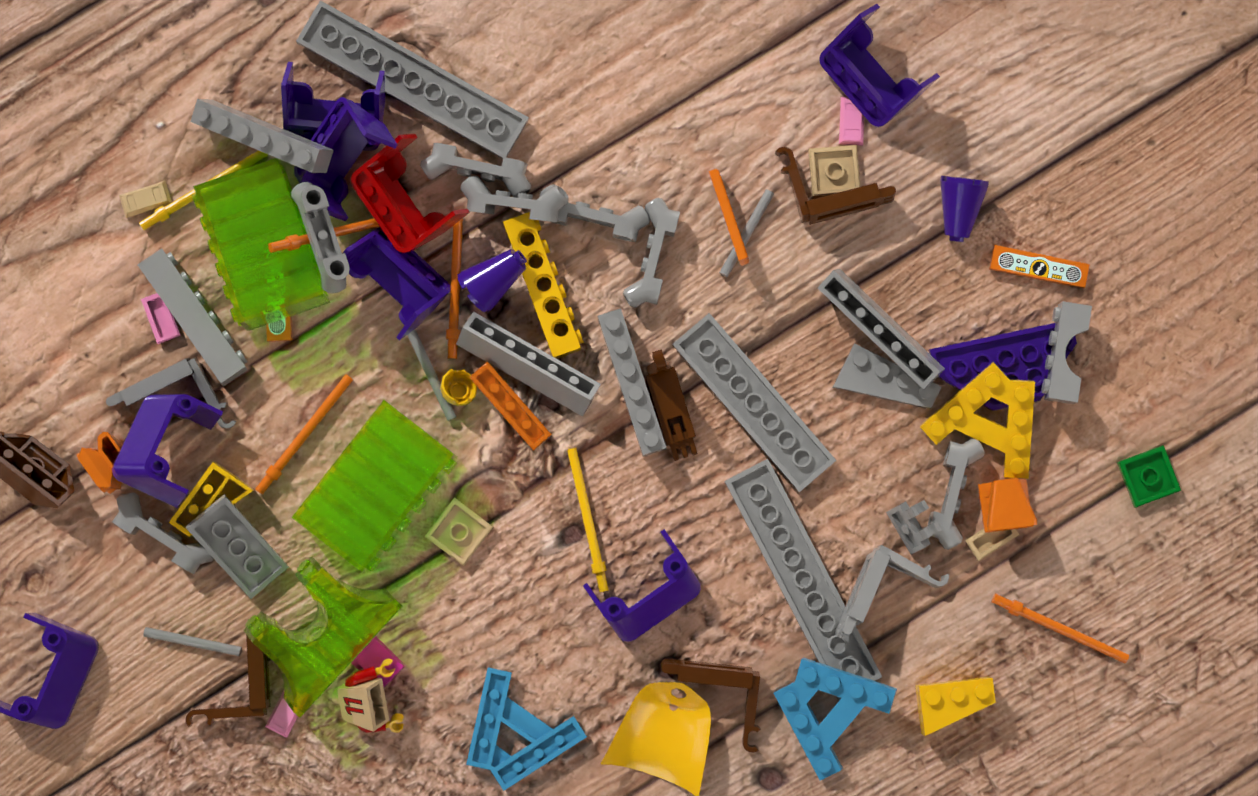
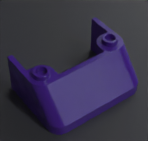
M878 4L860 13L822 51L819 60L822 68L872 125L881 127L914 102L940 76L936 73L920 85L912 78H905L896 84L866 49L873 41V32L865 22L880 8Z
M293 62L287 63L281 83L283 129L311 140L336 101L314 99L313 90L308 84L294 81ZM380 70L376 89L364 91L361 96V103L356 104L382 123L385 107V71ZM367 143L363 151H374L379 145L373 146Z
M341 97L334 103L311 138V141L333 149L327 172L311 173L294 166V175L299 184L309 182L323 189L329 204L327 208L329 216L347 221L348 216L341 206V202L348 195V185L344 177L367 143L373 146H378L382 143L394 149L398 144L384 123L353 101Z
M381 227L376 228L353 243L343 252L346 254L350 269L349 274L352 277L363 279L368 275L371 276L403 306L399 311V318L405 326L396 337L399 341L416 329L446 298L451 290L449 283L414 250L406 253L397 251Z
M187 394L147 396L142 402L113 464V476L118 481L177 508L189 490L166 480L170 470L169 464L164 458L155 454L172 415H175L181 419H189L212 430L222 416L223 411Z
M665 529L660 534L673 552L663 563V571L669 581L633 606L628 608L625 602L618 597H610L601 603L588 583L583 585L607 622L623 641L630 642L635 640L700 593L701 585Z
M25 613L23 618L46 627L42 635V643L46 649L56 653L37 699L30 696H21L14 701L13 705L0 700V712L20 721L58 729L65 726L71 716L98 653L99 644L94 637L37 613Z

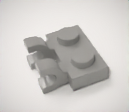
M925 500L912 507H909L905 501L886 512L910 554L930 545L931 543L928 538L942 530L937 521L922 529L915 518L923 511L929 509Z

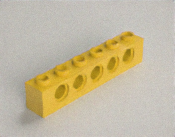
M530 212L503 221L513 250H519L527 260L525 263L526 269L522 275L552 356L558 359L580 351V344L584 343L579 329L574 331L571 321L575 320L571 307L566 308L563 299L567 298L563 285H557L554 277L559 275L554 261L550 263L546 254L550 253L546 239L541 240L538 231L542 230L539 220L530 219ZM524 235H532L535 240L533 244L525 246L521 243L522 237ZM533 257H539L543 260V264L539 268H532L529 265L530 260ZM543 279L551 282V287L547 291H541L537 287L538 283ZM556 302L559 304L560 309L557 313L550 314L546 311L547 304ZM563 324L567 326L568 332L565 336H557L554 333L557 325Z

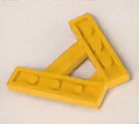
M992 362L923 422L920 428L936 445L954 429L1005 453L1004 477L1029 479L1035 381L1010 380ZM991 397L1007 404V428L975 413V411Z

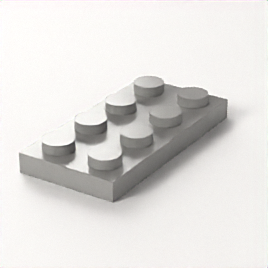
M225 494L186 526L187 530L250 599L289 568L288 564Z

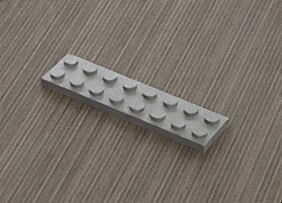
M710 313L672 344L798 492L802 491L836 461Z

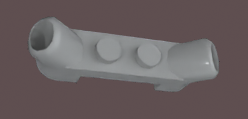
M434 143L432 154L422 160L420 164L428 179L431 180L452 169L457 170V174L471 177V174L480 175V179L494 182L495 179L502 180L511 195L518 198V193L527 194L531 190V184L525 176L528 164L516 159L504 157L502 166L457 157L458 150L456 146Z
M471 176L461 184V191L468 199L466 209L470 212L494 214L495 205L531 209L530 219L558 222V212L568 203L569 199L566 192L559 186H552L537 200H532L533 195L518 193V198L510 197V192L496 190V195H492L478 176Z
M302 182L297 184L291 192V197L299 208L321 274L322 289L327 293H338L346 288V276L350 269L346 254L341 252L327 210L329 204L323 189L312 185V183Z
M552 184L544 188L540 192L539 197L543 195L547 190H549L552 186L557 185ZM576 202V205L567 203L558 212V222L552 223L566 226L568 217L612 227L614 228L613 238L636 242L638 231L649 224L650 218L645 209L639 205L619 216L613 214L614 211L611 209L600 207L599 210L591 209L587 203Z
M662 198L653 199L644 208L656 230L655 234H650L646 248L651 250L649 258H643L641 271L645 272L644 278L623 291V295L630 307L636 308L644 302L656 305L658 303L663 280L654 278L664 236H675L680 215L679 211L668 209Z
M973 438L963 444L949 442L943 465L951 467L952 470L941 513L931 512L928 525L936 521L938 522L942 530L931 537L938 538L943 548L947 550L957 546L963 540L952 519L954 513H958L961 505V499L958 498L960 489L964 490L967 475H964L965 468L983 458L985 454L981 443Z
M136 493L122 494L116 499L119 512L112 522L132 535H136L138 530L141 529L177 553L171 561L186 571L195 574L200 564L214 560L199 542L186 545L181 541L183 537L173 530H170L168 533L161 528L163 524L152 517L149 519L143 517L139 495Z

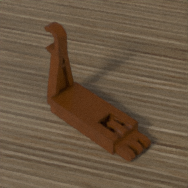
M780 147L775 151L777 156L782 154L788 156L790 165L788 167L783 166L781 174H788L801 223L809 222V225L876 208L894 201L896 188L888 186L879 189L877 183L808 200L792 150L788 147Z
M662 349L652 352L654 362L646 368L648 375H645L666 446H670L674 461L679 460L677 450L680 449L683 458L688 457L686 447H690L693 456L697 455V449L693 440L696 435L675 367H671L670 361L664 358Z
M254 617L252 620L253 634H246L250 706L192 710L186 716L188 727L192 726V717L194 715H206L208 719L206 723L209 726L217 718L267 715V708L271 707L265 617Z
M664 659L662 661V671L668 674H677V679L680 682L747 688L742 744L748 752L754 753L759 751L756 745L750 746L748 744V734L751 731L759 732L761 730L758 725H755L760 673L758 671H753L752 667L673 659Z

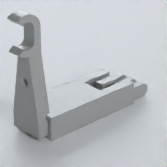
M197 357L191 360L186 358L106 399L108 406H114L123 401L128 406L193 374L192 376L208 405L219 410L227 405L226 402L219 403ZM222 417L217 421L218 425L222 428H231L237 422L231 420L230 423H225Z
M883 545L878 546L865 559L840 618L836 635L842 638L850 634L856 625L864 622L887 566L935 588L947 584L949 574L941 576V581H937L929 576L930 564L922 568Z

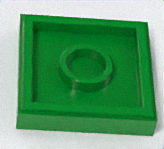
M1164 445L1117 462L1134 508L1181 491Z

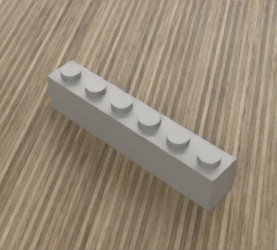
M197 99L190 122L311 173L327 172L333 149L217 101L209 99Z
M161 248L139 263L138 266L224 387L247 371L244 364L248 361L240 350L237 352L233 350L230 344L234 341L225 330L221 333L216 326L220 322L212 311L207 313L202 305L206 302L198 291L192 292L189 287L192 282L186 273L182 272L180 274L175 268L178 262L171 252L166 254Z
M841 269L833 270L820 284L818 289L921 388L925 389L930 386L945 370L936 359Z
M620 308L599 315L598 321L642 456L666 450L664 438L622 310Z
M475 312L472 313L463 326L456 345L484 361H488L491 365L581 416L587 411L601 385Z

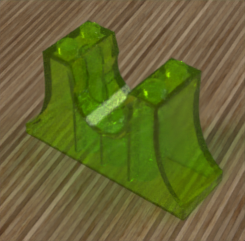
M313 557L309 560H304L298 566V572L295 574L313 600L317 601V614L312 623L300 630H288L280 626L275 618L260 612L257 616L253 615L247 621L246 628L244 629L251 642L277 664L284 683L283 698L299 718L302 717L403 607L385 588L365 590L348 585L336 578Z

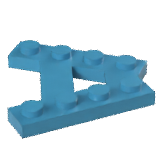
M803 657L795 681L775 691L774 695L821 781L843 769L831 747L865 706L889 714L897 688ZM818 690L841 698L820 724L808 703Z
M488 667L466 765L491 770L504 791L585 739L587 735L574 716L552 729L507 697L512 672ZM501 722L526 738L531 744L512 756L498 747L496 744Z

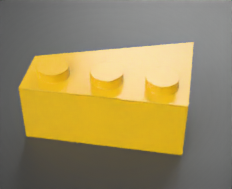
M213 461L169 523L190 537L192 534L187 530L186 526L225 494L235 504L254 489Z
M991 677L915 685L921 734L924 736L996 703L993 678Z

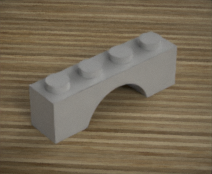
M1063 301L1058 304V307L1054 308L1052 321L1056 322L1055 329L1051 331L1049 336V345L1052 346L1051 355H1047L1045 362L1048 376L1042 383V393L1045 394L1044 400L1067 404L1078 403L1081 378L1068 367L1065 352L1072 337L1089 330L1092 306Z

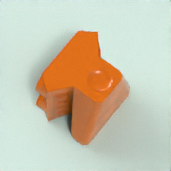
M102 432L97 438L98 450L82 447L77 457L97 487L102 492L111 494L115 490L121 489L122 482L113 476L112 467L123 443L110 433Z
M1011 478L978 484L985 533L1029 528L1038 525L1037 518L1030 505L1026 479Z

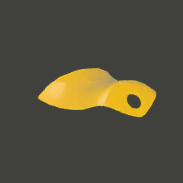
M657 682L646 685L633 700L600 764L616 765L638 770L672 782L693 795L699 796L711 728V713L707 702L683 683ZM681 689L686 693V697H675L671 690ZM669 705H676L678 708L672 711Z

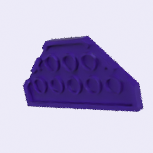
M1055 323L929 349L928 352L945 368L938 377L959 391L994 362L1010 380L1035 381L1034 402H1037L1044 396V393H1042V383L1048 376L1045 362L1047 355H1051L1052 346L1049 345V336L1051 331L1055 329ZM1076 336L1071 338L1066 347V358L1077 344ZM992 397L983 404L990 411L1008 408L1007 404Z

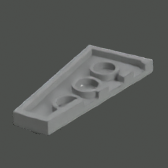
M854 343L832 388L931 409L941 386L932 382L930 386L923 389L900 366Z

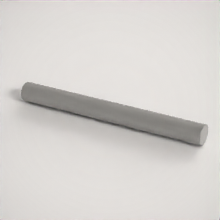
M765 190L741 233L744 246H746L774 195L770 190ZM734 247L719 272L727 278L738 260Z
M413 330L407 336L447 421L456 418L451 404L443 398L440 390L441 383L416 330Z
M145 627L143 633L144 637L239 657L242 652V647L149 627Z

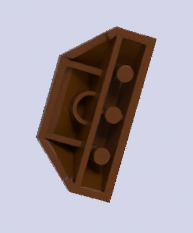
M0 432V479L34 505L58 509L75 491L70 465L31 435L5 434Z

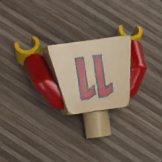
M385 659L378 668L372 666L355 672L345 680L343 685L332 693V702L340 705L344 721L354 724L365 733L386 731V728H390L394 733H399L403 729L404 724L400 723L404 718L402 714H393L389 721L382 678L377 677V675H382L383 677L392 676L395 668L387 670L384 667L392 664V659Z

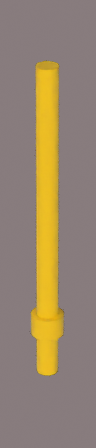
M259 150L167 206L164 207L162 205L155 209V213L139 222L143 230H146L159 221H166L172 213L262 160L268 154Z
M577 448L568 449V457L593 562L591 564L592 573L596 575L599 592L609 591L605 575L607 568L605 561L602 562Z

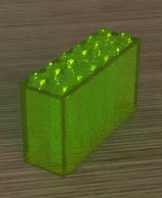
M278 158L193 186L196 193L192 195L196 208H199L203 214V217H200V222L204 231H207L211 238L207 240L211 253L215 254L218 259L215 267L218 275L222 276L226 285L222 286L227 300L230 299L233 304L230 312L234 322H237L239 327L242 326L247 331L330 303L327 292L322 289L321 274L311 244L302 245L299 249L292 251L288 249L273 253L269 251L268 244L271 242L284 240L286 236L294 234L298 236L307 234L299 208L291 197L292 187L286 170Z
M383 400L292 518L361 572L368 573V571H374L382 561L379 558L384 551L389 552L396 544L397 540L394 539L399 532L404 533L412 523L410 517L414 512L420 513L425 507L427 501L424 499L430 492L434 494L443 482L440 481L445 473L449 475L458 464L455 461L457 456Z

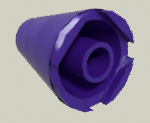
M941 175L940 185L945 235L950 236V241L964 242V238L970 237L989 187V181Z
M510 249L463 270L458 274V281L462 289L467 287L470 293L468 298L482 312H489L524 272L527 260L519 250L514 251Z

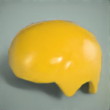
M450 369L442 377L440 386L442 396L448 403L455 406L469 404L477 394V386L469 378L471 374L466 372L465 369Z

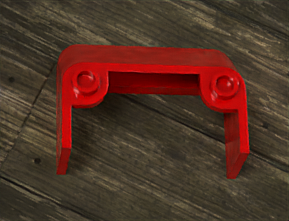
M416 134L399 135L394 139L398 144L395 149L385 146L357 169L351 177L353 189L395 249L402 253L411 252L439 237L470 213L468 209H460L450 212L447 216L440 212H431L423 217L397 179L405 173L407 168L406 160L401 151L418 138Z

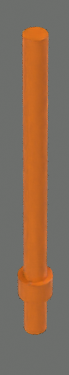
M372 218L334 227L336 237L380 226ZM294 234L286 236L284 240L269 243L268 248L271 253L285 249L292 251L299 249L302 245L310 244L307 234L301 236Z
M463 218L453 226L449 329H446V340H448L447 359H457L458 345L456 343L461 333V330L458 329L460 302L458 274L461 272Z
M345 374L277 462L269 466L265 472L267 474L255 488L256 491L263 495L272 482L279 479L283 474L281 472L352 383L353 379Z
M995 593L991 600L992 603L1007 609L1008 613L1016 617L1020 615L1122 663L1126 664L1129 659L1128 654L1024 607L1023 603L1015 599L1011 601Z

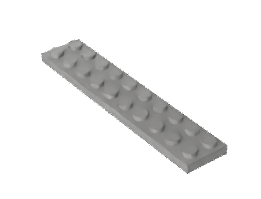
M321 0L296 40L297 44L375 88L380 70L385 71L386 94L501 159L508 157L529 120V117Z
M766 459L724 481L818 662L873 681L881 678L882 675L856 626L850 634L842 638L836 635V629L845 605L769 460Z

